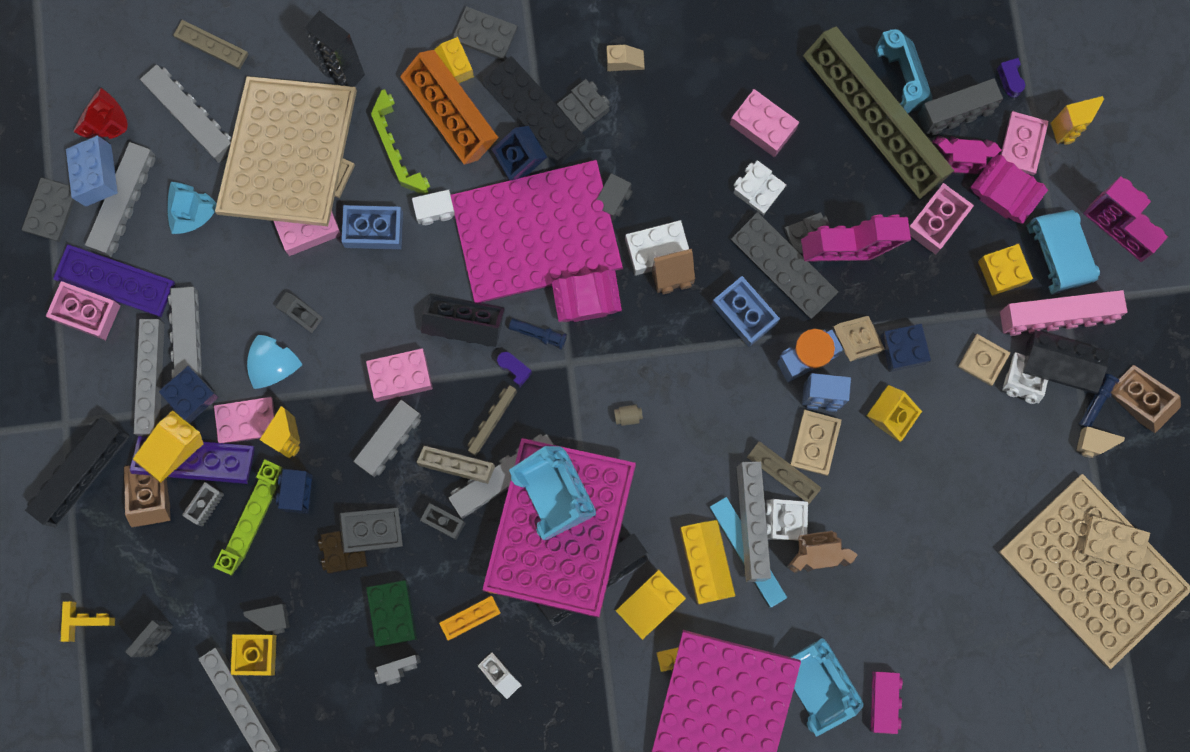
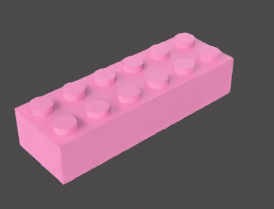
M1120 290L1012 303L1000 311L1003 334L1010 333V336L1022 334L1021 332L1023 331L1033 334L1035 330L1040 331V329L1056 331L1059 330V327L1066 326V329H1073L1081 324H1085V327L1095 326L1098 322H1103L1104 325L1113 324L1115 320L1122 319L1121 316L1127 313L1124 291Z

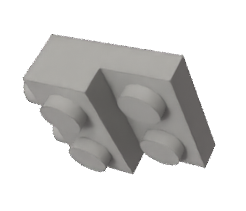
M413 655L376 667L375 677L377 683L386 682L387 685L401 682L400 678L404 677L403 670L415 669L417 664L421 663L419 655Z

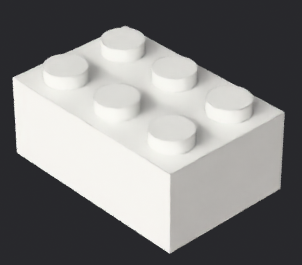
M681 220L626 234L625 237L635 275L651 272L654 258L689 249Z

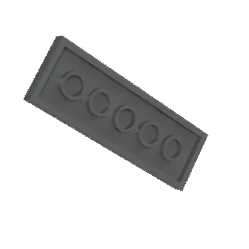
M758 212L731 239L811 319L838 293L808 261H804V257Z

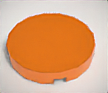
M811 329L801 334L796 342L795 351L802 364L811 368H819L830 362L834 356L835 346L833 339L828 333L819 329Z

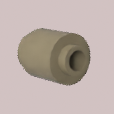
M637 404L622 406L614 410L616 425L639 424V420L643 419L642 409L637 408Z

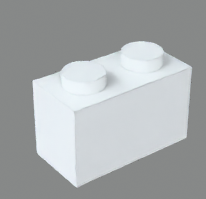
M449 190L412 198L418 224L430 225L433 221L440 219L441 221H447L455 216Z

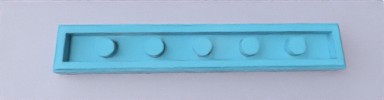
M727 497L709 508L744 564L741 520ZM770 570L771 578L769 580L755 582L771 608L785 600L787 596Z

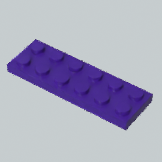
M68 244L53 278L57 282L68 283L158 317H162L168 302V296L175 285V282Z
M138 436L133 458L148 437ZM203 442L204 444L168 476L248 484L255 449L254 446ZM132 459L131 474L150 475Z

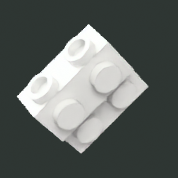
M756 161L755 164L751 162L745 170L747 173L745 177H739L735 182L734 194L764 215L784 190L786 184L775 177L770 169Z
M1015 352L1012 356L1009 372L1006 374L1002 390L1006 391L1011 397L1020 396L1025 398V401L1029 404H1039L1045 396L1048 380L1024 374L1025 356Z
M779 499L766 500L765 514L768 539L798 541L799 535L807 534L808 502Z

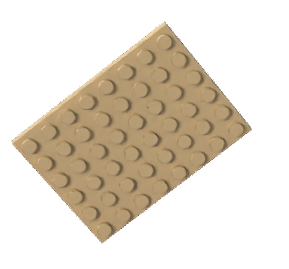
M247 76L215 209L216 214L328 227L354 107L356 87Z
M1080 474L998 553L1108 669H1112L1190 593V585L1149 542L1141 571L1082 554L1092 516L1134 527L1083 474Z

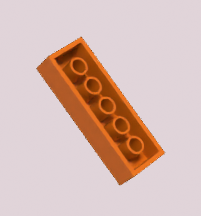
M435 50L419 52L400 76L462 163L465 165L478 161L498 139V136Z

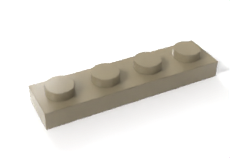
M184 20L180 22L173 35L174 38L239 70L249 55L247 51Z
M509 386L508 389L504 388L499 395L501 400L497 405L494 404L488 413L490 417L487 421H483L478 428L480 431L476 438L472 437L470 440L468 451L475 457L516 395L517 391L515 388Z
M760 441L747 457L752 462H761V467L764 471L808 502V504L821 490L819 485Z
M423 446L416 462L421 467L487 484L495 468L494 464L427 446Z

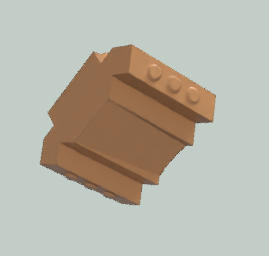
M827 531L799 535V552L787 568L797 573L802 569L809 572L818 568H834L839 564L847 566L853 563L858 555L850 549L842 548L841 539L837 538L836 532Z

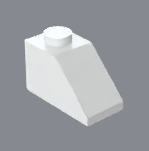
M493 652L478 665L494 687L506 699L522 686Z

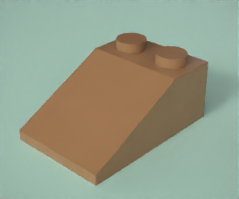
M692 249L654 258L652 275L657 293L667 294L673 292L675 288L687 289L692 286L691 284H694L695 273Z
M1135 365L1119 379V383L1114 386L1111 392L1112 397L1139 423L1154 433L1181 408V400L1178 394Z
M125 466V516L130 526L137 527L171 521L166 478L160 483L151 475L131 474V466Z

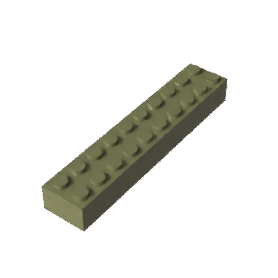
M837 26L823 32L803 55L804 58L918 198L921 199L953 173L954 169Z

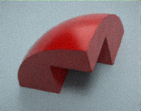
M100 88L82 113L74 133L89 139L97 135L113 139L127 130V119L117 101L108 92Z

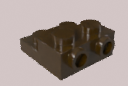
M341 531L321 535L318 545L319 550L324 551L325 557L321 559L323 570H327L328 574L368 567L365 551L343 553Z

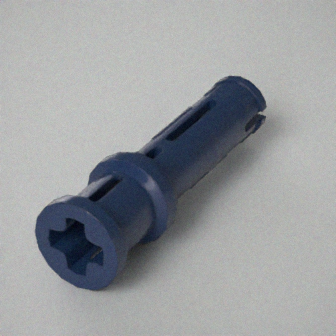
M514 318L511 319L509 324V330L542 340V343L545 345L551 344L559 347L560 350L563 349L567 339L566 333L560 334L552 331L551 328H539Z
M1105 373L1098 394L1094 395L1093 400L1079 422L1081 427H1092L1106 399L1111 398L1114 386L1119 383L1120 380Z

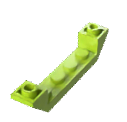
M383 89L371 115L402 187L422 195H428L427 188L430 185L427 178H422L420 172L408 177L409 174L406 167H401L399 160H402L399 150H394L392 146L395 141L391 132L388 134L385 127L388 124L384 115L394 112L392 105L395 103L392 95H387L386 90Z
M264 459L256 476L259 480L226 549L221 550L213 566L214 568L232 575L244 560L277 491L278 479L283 467Z

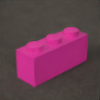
M872 672L870 732L898 734V730L901 729V718L898 717V712L902 708V698L899 697V689H902L903 680L900 677V673Z

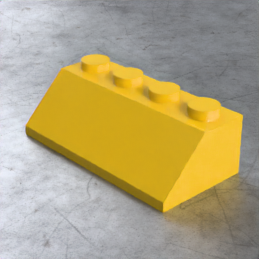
M718 520L680 527L697 605L735 597Z

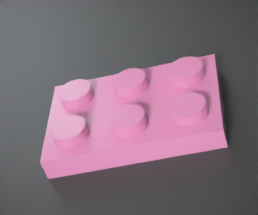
M1012 111L1000 155L1004 156L1008 162L1014 163L1025 173L1035 175L1049 121Z
M267 397L215 405L218 443L226 444L261 438L275 416L273 398Z

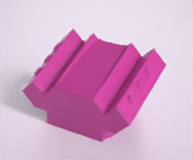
M939 135L932 141L934 146L943 154L945 160L954 169L955 173H981L982 168L986 167L987 157H995L1002 151L995 142L987 139L982 142L975 138L963 140L951 136L949 139H946Z
M998 154L992 157L970 187L981 198V202L1007 219L1009 217L1021 224L1026 221L1048 191L1043 183L1037 182L1033 176L1026 174L1014 163L1008 162L1004 156Z
M606 270L601 273L594 272L583 276H571L566 279L552 281L559 322H578L606 317L609 314L622 311L615 270Z

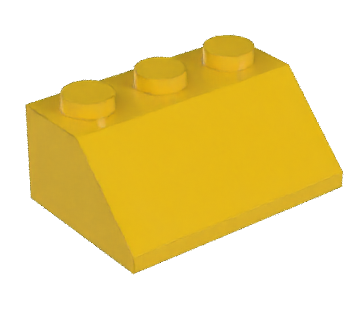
M1103 96L1069 104L1064 107L1050 123L1057 144L1064 143V145L1075 142V139L1086 130V127L1094 119L1104 100Z
M281 406L263 433L260 441L289 459L298 453L300 439L295 416Z

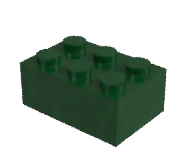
M408 581L366 587L376 647L417 640Z

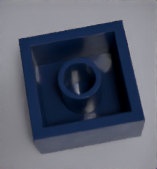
M529 126L514 128L492 148L510 181L526 177L547 158Z
M922 324L884 331L881 335L889 372L926 365L931 361Z
M190 366L183 369L159 391L183 420L191 423L219 398Z
M283 469L278 479V485L281 486L280 493H277L276 496L278 509L285 512L308 514L313 475L307 471Z

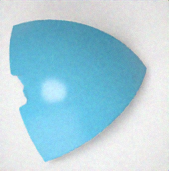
M171 182L168 193V221L171 233H187L201 227L212 217L217 203L208 194H198L195 192L192 186Z
M258 335L250 347L247 360L248 375L254 389L275 384L294 373L303 365L289 348L282 349L277 345L275 339L264 335Z

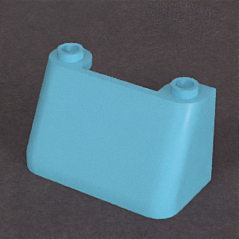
M899 30L883 32L875 48L877 56H886L889 63L899 61L906 81L900 105L908 114L919 111L924 103L932 101V94L913 41Z
M1074 210L1033 218L1026 225L1029 234H1036L1034 238L1039 240L1051 273L1048 277L1049 279L1053 278V285L1049 286L1051 295L1094 283L1098 280V276H1100L1099 267L1094 263L1081 228L1080 216Z
M544 446L509 470L512 482L516 486L526 488L541 519L537 523L536 530L542 540H548L596 515L594 505L569 455L562 447Z
M821 638L791 656V658L801 660L794 689L810 715L807 726L812 733L814 732L816 737L849 720L860 712L863 708L862 699L825 639Z

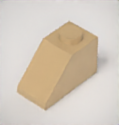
M628 45L607 46V71L644 69L643 50Z
M1085 427L1081 429L1076 451L1081 452L1084 457L1093 458L1124 441L1125 437Z

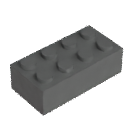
M994 78L924 103L917 117L925 135H936L941 133L942 129L948 127L953 129L964 121L970 123L976 120L978 116L983 115L986 117L993 114L994 110L999 107L1003 97Z

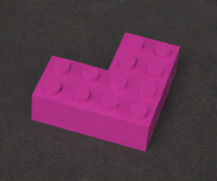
M1121 176L1103 191L1083 213L1140 262L1154 254L1168 238L1162 228L1155 226L1146 215L1141 214L1151 202L1147 195L1142 191H1138L1133 187L1131 181Z
M874 215L870 220L862 221L861 225L846 228V226H837L829 229V226L818 227L817 231L809 232L808 236L801 239L804 261L871 260L910 241L911 236L908 217Z

